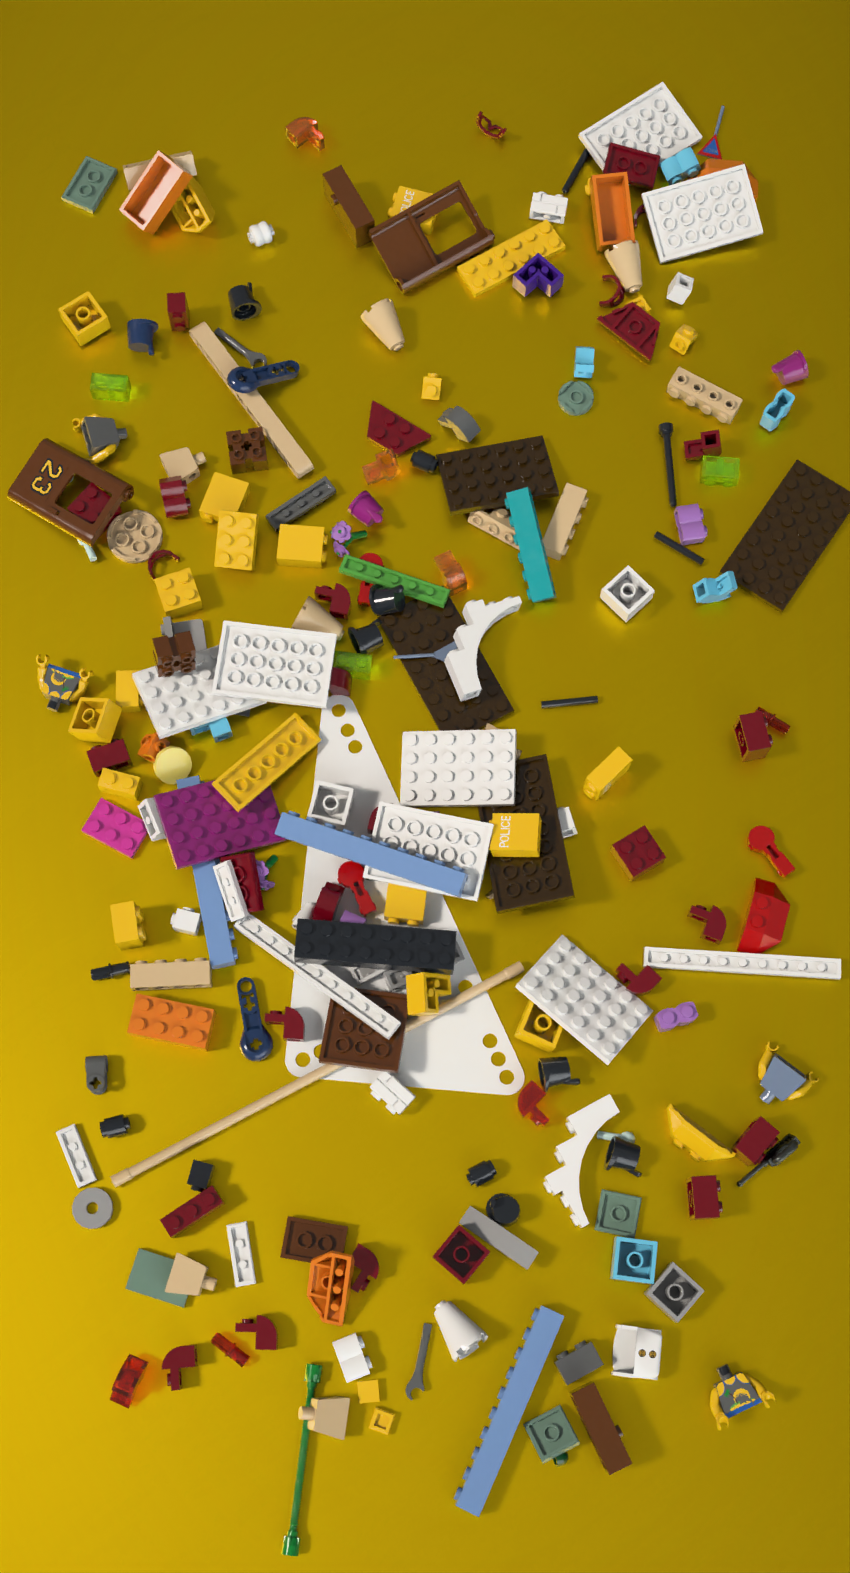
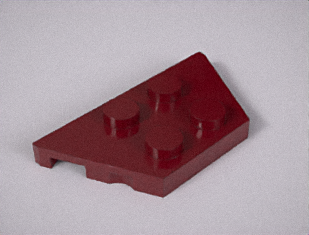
M634 302L626 304L623 308H617L603 317L601 315L597 318L598 323L647 361L651 362L660 329V322Z
M374 400L372 401L367 440L397 458L407 451L417 448V445L431 440L429 433Z

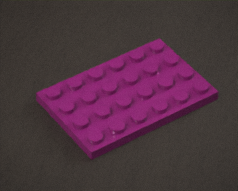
M213 781L157 794L153 797L176 870L287 840L274 834L281 816L271 786L267 787L239 812L212 785Z

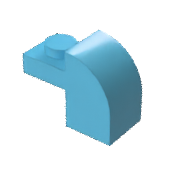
M576 346L574 377L592 378V373L594 372V347Z
M727 571L716 579L703 578L692 585L697 603H712L731 597V592L738 589L733 571Z
M226 717L190 729L192 736L211 730L215 743L233 737Z

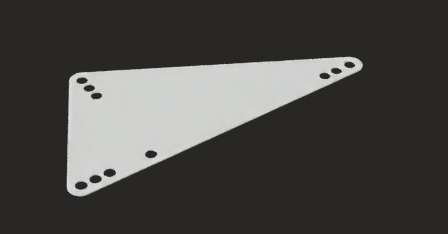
M332 695L327 700L326 709L322 708L319 731L321 742L318 744L314 788L316 780L353 788L355 796L346 829L354 832L353 836L360 838L361 835L372 838V834H368L367 828L373 810L379 806V802L400 805V802L353 701L344 695ZM341 704L345 707L346 712L342 717H336L332 714V707L334 705ZM344 724L353 725L355 732L352 736L345 737L341 734V727ZM357 740L361 742L362 750L359 753H351L349 751L348 745L351 741ZM307 846L301 909L306 902L316 906L321 889L325 886L326 882L344 887L337 880L338 870L343 863L350 860ZM365 878L363 881L364 888L368 891L372 902L375 903L377 912H371L366 917L361 915L354 893H352L351 889L345 887L334 921L339 922L344 911L347 910L367 919L366 924L411 927L407 923L399 922L398 925H393L384 920L388 883L365 880ZM427 891L423 925L419 924L418 927L412 928L457 931L456 941L465 958L463 961L454 964L453 975H450L451 995L438 997V1004H441L461 993L458 989L461 981L468 980L475 986L482 982L443 895ZM322 965L353 988L390 992L383 975L357 986L350 972V967ZM294 972L291 1008L298 1011L302 1016L305 1024L304 1042L287 1041L285 1064L292 1075L302 1077L325 1065L319 1063V1058L314 1055V1049L317 1045L322 1044L330 997ZM406 986L391 991V993L407 994ZM487 991L405 1033L399 1072L391 1073L405 1087L498 1095L515 1094L522 1088L525 1079L521 1064ZM408 1015L407 1021L416 1016ZM487 1034L495 1035L497 1037V1045L493 1048L485 1047L483 1037ZM305 1052L310 1056V1063L306 1067H300L296 1064V1056L299 1053ZM502 1052L505 1055L506 1061L502 1066H495L491 1062L493 1053ZM343 1066L320 1079L373 1084L383 1071ZM503 1070H510L514 1074V1080L511 1084L506 1085L500 1081L499 1075Z

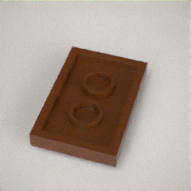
M288 1216L280 1258L311 1263L313 1258L332 1250L344 1253L348 1226Z

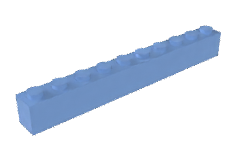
M198 775L178 779L176 783L177 788L181 789L205 783V781H201ZM220 858L192 866L210 964L213 970L236 965L235 959H238L237 948L232 946V940H235L233 928L229 929L228 921H230V918L225 909L224 900L213 866L220 864Z
M289 811L288 814L284 812L281 814L274 833L279 837L457 897L462 895L468 877L464 873L465 869L453 866L451 869L445 867V862L435 859L433 863L427 861V856L416 853V856L408 854L409 850L400 847L395 850L390 848L388 843L379 841V844L371 842L372 838L361 835L360 838L353 836L354 832L343 829L342 832L335 830L336 826L325 823L324 826L317 824L318 820L307 817L306 820L299 818L300 814Z
M540 1305L539 1309H534L531 1320H534L531 1328L527 1327L522 1338L525 1340L522 1348L518 1347L514 1359L517 1360L514 1368L510 1366L505 1378L508 1379L506 1387L501 1386L497 1395L500 1401L497 1407L493 1406L488 1417L491 1419L488 1427L484 1426L480 1438L483 1439L480 1447H475L471 1456L474 1459L471 1468L467 1466L463 1474L464 1485L462 1488H457L453 1498L457 1500L455 1503L457 1507L477 1517L481 1514L564 1319L563 1315Z

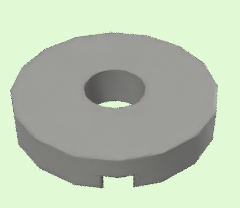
M95 1187L86 1188L75 1197L72 1205V1214L76 1222L88 1229L102 1227L111 1219L113 1213V1201L109 1194ZM92 1202L98 1205V1211L95 1214H90L87 1210L88 1205Z

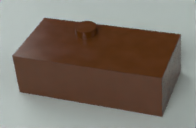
M342 165L323 173L324 195L356 248L371 242L369 230L375 227V220Z
M590 1381L568 1392L605 1472L611 1475L633 1464L621 1440L624 1435L619 1425H614L595 1383Z

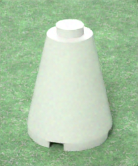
M443 1300L435 1306V1318L451 1357L455 1362L458 1357L461 1360L474 1352L479 1347L478 1342L480 1340L485 1342L488 1338L486 1332L451 1301L446 1302Z

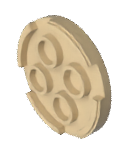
M133 510L121 515L119 514L112 520L107 530V541L111 552L118 559L127 563H141L149 560L152 554L160 549L163 541V532L158 520L153 515L143 510Z

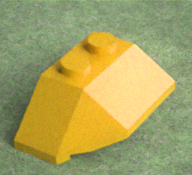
M193 177L171 208L180 228L184 232L200 233L213 221L215 214L201 185Z
M673 1104L667 1106L666 1112L670 1137L674 1139L673 1143L677 1147L687 1149L690 1152L689 1155L697 1162L700 1160L707 1162L731 1159L737 1154Z

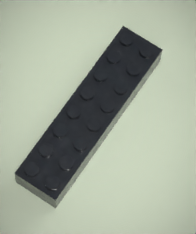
M298 918L294 961L295 963L453 975L457 931Z

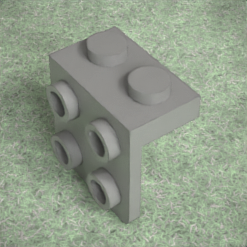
M170 616L163 617L164 624L160 625L162 636L167 635L169 638L174 637L176 633L190 631L196 652L207 649L204 625L201 619L172 623Z

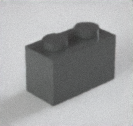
M583 1340L574 1345L576 1349L568 1353L565 1350L556 1356L557 1360L554 1363L566 1385L604 1365L591 1341L586 1343Z

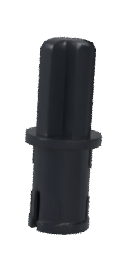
M129 961L114 965L109 963L108 966L92 969L91 978L93 981L110 977L114 979V976L130 973Z

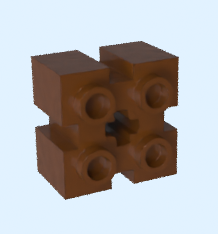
M262 427L250 428L248 433L241 434V430L226 432L232 474L247 473V468L254 467V471L269 469Z
M190 631L176 633L174 637L169 638L167 635L152 638L153 660L158 677H170L175 671L189 673L192 670H196V649Z

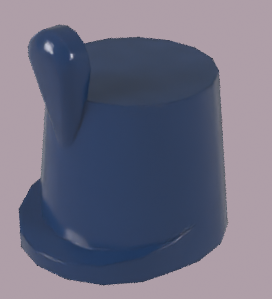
M132 319L128 321V348L136 352H148L150 356H153V336L158 330V324L148 319Z

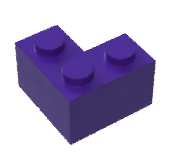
M537 253L513 275L512 286L524 297L537 286L551 297L562 287L564 275L541 254Z

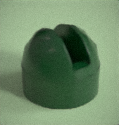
M565 1452L553 1458L556 1467L567 1463L568 1453Z

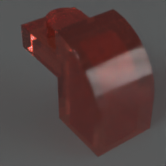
M533 1080L520 1092L517 1099V1110L522 1119L529 1113L531 1115L529 1119L537 1127L539 1125L544 1127L549 1122V1119L536 1105L545 1097L546 1093Z
M129 1354L113 1384L111 1401L126 1408L130 1407L136 1389L144 1377L148 1365L147 1361Z

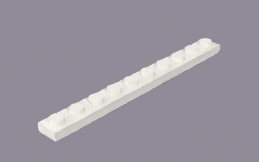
M250 913L249 916L237 920L233 925L236 930L388 1040L401 1025L400 1021L322 965L295 963V946Z
M644 947L643 967L648 965L650 968L841 979V959Z

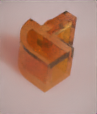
M300 117L285 127L286 138L297 148L307 141L319 152L325 148V137L318 130V122L309 117Z
M392 448L376 454L377 461L362 466L368 485L384 479L389 481L400 473L399 463Z
M451 550L434 557V562L442 575V582L445 588L450 589V597L466 590L467 580Z

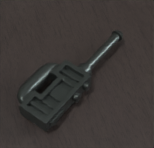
M790 1133L765 1153L766 1156L759 1165L737 1182V1186L742 1187L744 1183L763 1167L779 1165L798 1148L801 1142Z

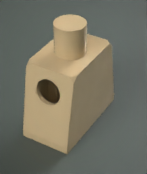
M188 447L159 455L168 477L181 475L182 481L186 480L187 484L200 476L198 465L206 462L203 452L192 456Z
M176 1253L165 1292L200 1296L202 1288L214 1291L217 1279L206 1276L209 1267L183 1254Z
M344 1396L312 1398L310 1407L300 1406L298 1418L308 1420L307 1429L344 1440L350 1398Z

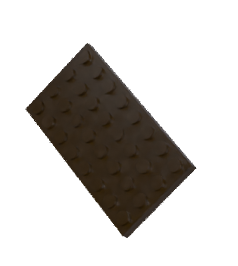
M796 460L728 558L719 575L727 571H733L738 587L782 613L850 513V491L801 461Z
M450 596L444 608L414 599L406 603L401 612L377 617V619L382 621L380 626L396 655L434 653L454 642L453 636L456 629L465 624ZM479 647L476 664L477 675L482 689L478 697L460 701L443 661L433 657L399 659L439 731L481 730L486 727L487 723L492 724L514 713L512 705Z
M543 754L516 760L515 806H478L480 821L489 823V820H492L493 813H539L542 820L540 857H493L489 850L487 861L497 914L575 898L547 755Z

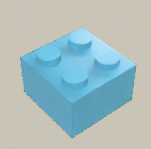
M619 1236L614 1237L610 1279L654 1284L658 1242Z

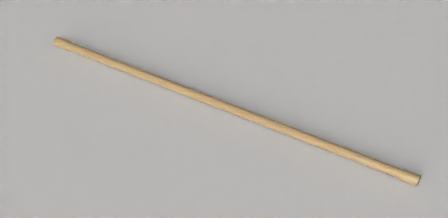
M518 961L496 975L439 1004L438 1014L416 1016L408 1020L405 1033L503 981L523 973L525 970L521 962ZM325 1064L136 1165L112 1175L111 1180L114 1186L118 1187L136 1175L343 1066Z

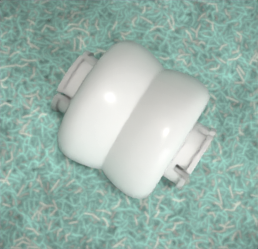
M261 221L249 227L247 236L250 237L248 239L251 244L254 243L255 246L259 247L264 243L272 242L274 231H272L271 224L268 225L266 221Z

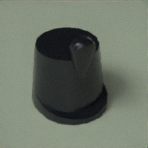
M248 282L247 286L238 285L229 290L228 299L232 317L235 320L252 319L261 313L262 307L253 297L251 282Z
M379 584L371 586L369 602L375 615L381 616L403 611L405 607L403 585L382 587Z
M376 619L371 624L357 629L353 627L348 628L349 638L359 657H363L384 645L382 635L378 629V626L382 624L380 619Z
M567 1057L538 1058L539 1079L544 1093L548 1092L549 1087L561 1084H580L579 1078L571 1079Z
M613 1136L605 1156L604 1170L615 1167L624 1169L636 1177H641L642 1173L635 1170L640 1156V1146Z
M495 1194L486 1205L488 1217L502 1227L512 1226L520 1217L519 1203L507 1194Z

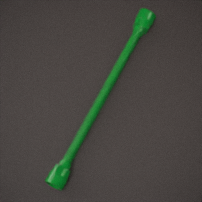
M306 1363L304 1381H307L306 1387L308 1390L305 1407H310L311 1399L314 1398L313 1395H315L317 1383L321 1381L323 1365ZM303 1420L304 1423L302 1424V1440H300V1454L298 1455L297 1477L294 1486L295 1494H293L294 1500L291 1509L292 1517H290V1528L287 1531V1535H284L281 1554L288 1556H298L300 1538L298 1537L297 1525L302 1497L301 1491L304 1482L303 1474H305L306 1451H308L307 1443L309 1442L308 1437L310 1434V1430L307 1429L308 1420Z

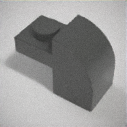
M456 406L454 409L448 408L438 419L440 425L451 428L459 440L468 443L481 431L473 417L459 406Z

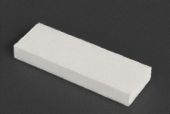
M231 860L213 866L230 921L234 922L249 916Z
M76 1124L57 1131V1137L77 1187L81 1188L97 1181L98 1179Z
M247 1221L226 1225L235 1286L241 1287L257 1284Z

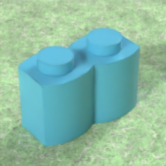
M691 147L683 149L675 156L669 157L659 164L669 186L683 182L685 178L694 177L701 170Z
M785 388L780 390L776 394L774 401L766 406L760 420V425L768 431L774 430L779 425L781 418L789 413L795 395Z

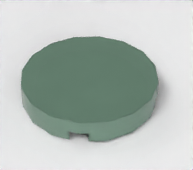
M569 381L559 390V406L569 415H583L593 405V390L583 381Z

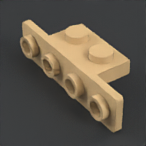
M500 507L495 508L491 514L482 510L470 512L467 520L469 523L520 550L519 545H515L513 535L516 533L514 527L510 525L509 517L511 513Z

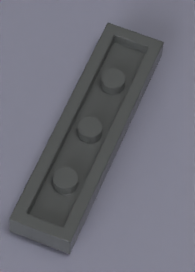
M325 476L265 516L266 520L278 532L280 524H290L334 495L336 489Z

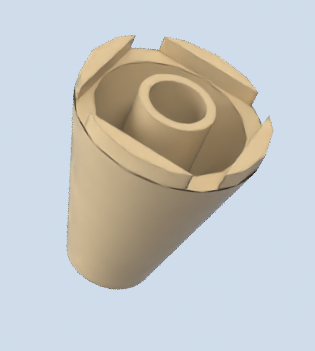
M632 240L614 245V250L610 252L607 249L604 253L625 291L630 293L638 292L642 286L638 241L636 240L635 243Z
M383 299L373 304L370 312L365 310L360 318L389 350L398 351L404 346L403 332L392 299Z
M310 596L306 599L291 629L337 634V640L339 641L345 632L342 630L343 625Z

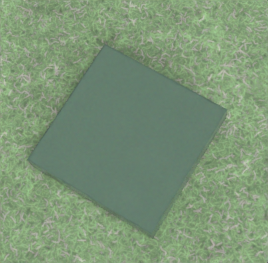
M602 1189L594 1230L635 1239L642 1198Z
M561 1405L523 1424L543 1464L580 1445Z

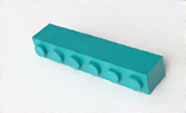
M526 487L506 493L507 498L504 500L506 508L510 509L511 512L509 521L511 527L515 529L516 534L513 535L515 545H519L520 549L518 559L520 564L523 563L524 566L522 575L524 581L528 582L529 589H526L529 600L532 599L534 603L556 598L531 489Z

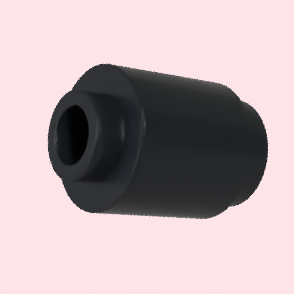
M422 450L414 452L410 460L412 467L426 473H434L439 461L435 456Z
M124 1114L109 1117L100 1122L103 1138H113L128 1134V1129H131L130 1120Z
M484 1160L467 1169L469 1173L466 1177L471 1186L475 1184L476 1187H479L494 1179L493 1176L497 1175V1172L490 1160L486 1162Z

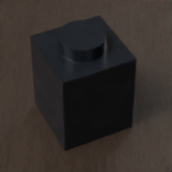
M193 1160L187 1184L191 1185V1190L202 1192L203 1189H207L210 1186L215 1169L214 1165Z

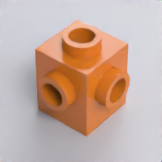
M157 732L146 734L141 740V747L137 755L154 763L157 754L162 749L169 747L171 742L164 738L159 739Z

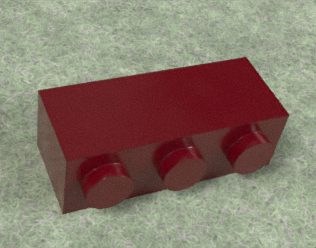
M211 1185L160 1219L169 1236L175 1238L223 1206L225 1202L215 1186Z

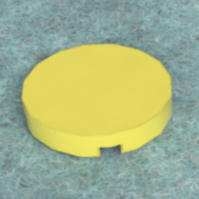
M169 746L157 754L153 768L156 776L161 781L167 784H177L176 780L188 777L191 772L192 761L184 749Z

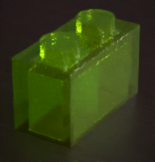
M92 373L90 392L93 399L129 402L131 383L128 375Z
M703 455L700 465V483L707 486H736L739 480L740 458Z
M335 651L333 667L348 671L352 678L371 679L372 655Z

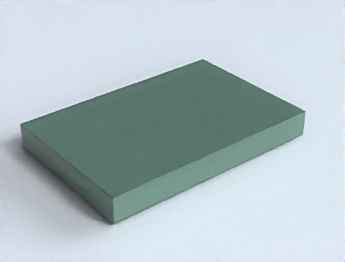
M86 156L63 193L62 201L93 214L116 177L117 169Z
M139 1248L125 1289L183 1308L188 1298L186 1294L165 1292L174 1259Z

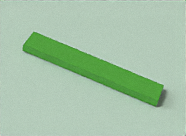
M345 554L339 568V573L374 585L379 584L382 587L403 585L404 595L442 608L445 607L450 594V589Z

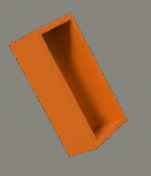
M158 150L119 210L143 231L154 235L193 175L169 155Z
M627 172L592 175L589 187L597 252L606 251L607 249L612 251L614 250V245L628 240H632L635 243Z
M136 994L127 1033L134 1037L208 1052L217 1013L214 1009Z

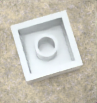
M628 565L601 590L600 598L627 622L653 598L655 590Z
M316 780L307 817L318 820L317 824L323 826L325 823L336 826L335 829H346L355 796L354 789Z

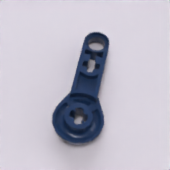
M293 360L253 369L236 367L229 372L227 381L229 386L236 392L250 393L260 386L296 378L300 367ZM292 367L295 369V372H289L286 368Z
M244 977L237 983L244 1025L240 1039V1050L246 1059L261 1061L270 1055L273 1049V1040L262 1025L255 984L251 978ZM245 981L252 984V988L248 992L241 990V984ZM242 996H250L251 1003L255 1004L251 1011L244 1008L247 1005L246 997L242 999ZM256 1039H258V1042H262L258 1050H255L254 1047L251 1048V1044H254Z

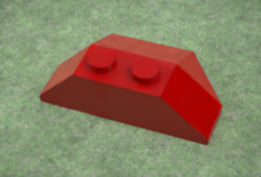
M755 878L737 952L761 954L781 942L790 904L775 883Z

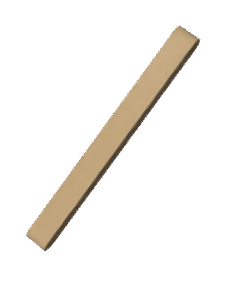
M203 321L189 330L192 340L256 425L263 428L264 435L293 474L300 479L314 470L310 459L257 389L250 393H239L229 386L227 381L228 374L232 369L239 366L206 322Z

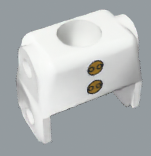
M616 1324L615 1328H617L612 1353L614 1371H611V1375L658 1380L662 1330Z

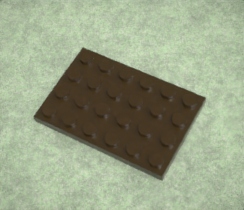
M543 435L436 455V459L439 460L438 469L450 516L506 506L504 500L507 498L506 493L526 487L531 489L533 501L559 496V490Z

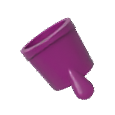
M800 350L794 351L792 355L777 362L771 368L772 372L777 374L782 385L808 378L809 375L807 362Z
M367 490L361 492L348 507V512L367 527L374 523L382 522L381 514L384 509Z

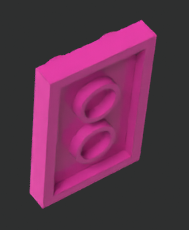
M103 798L99 800L81 830L83 833L131 859L148 833L142 819Z

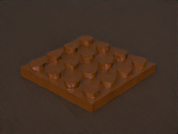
M354 988L400 1021L401 1025L389 1040L330 998L319 1063L398 1073L408 1019L407 994Z

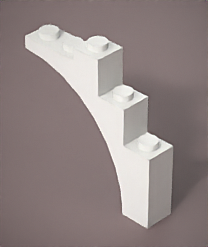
M510 596L497 603L492 601L486 604V606L483 599L478 601L471 600L465 604L462 614L467 624L459 626L453 636L458 649L450 651L444 661L460 701L478 697L482 689L477 675L476 664L480 640L495 622L519 610L522 604L520 596L514 598Z
M610 1094L566 1118L568 1121L565 1123L571 1134H575V1137L556 1146L557 1152L554 1153L560 1164L563 1162L564 1166L544 1177L545 1182H543V1185L547 1192H552L553 1196L561 1192L563 1196L560 1199L565 1208H570L572 1212L570 1215L571 1220L575 1226L579 1225L580 1228L589 1224L579 1193V1173L582 1158L587 1145L596 1131L606 1121L620 1112Z

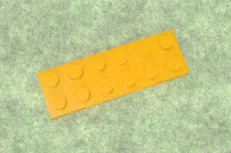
M546 219L457 266V272L473 296L477 297L513 278V275L537 253L547 260L564 251L566 246Z
M295 712L213 781L212 785L239 812L319 744L321 739Z

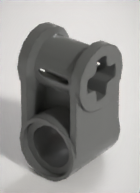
M107 1055L86 1056L87 1087L93 1094L101 1095L107 1090L108 1086ZM98 1080L101 1084L96 1089L93 1085Z

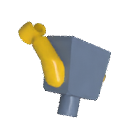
M769 1041L765 1047L766 1051H764L759 1061L758 1077L761 1079L760 1085L765 1088L760 1098L765 1103L770 1104L775 1096L781 1101L802 1097L811 1088L812 1084L818 1082L820 1078L811 1079V1074L814 1071L806 1075L776 1053L779 1048L778 1044L775 1049H771L769 1046L771 1041Z

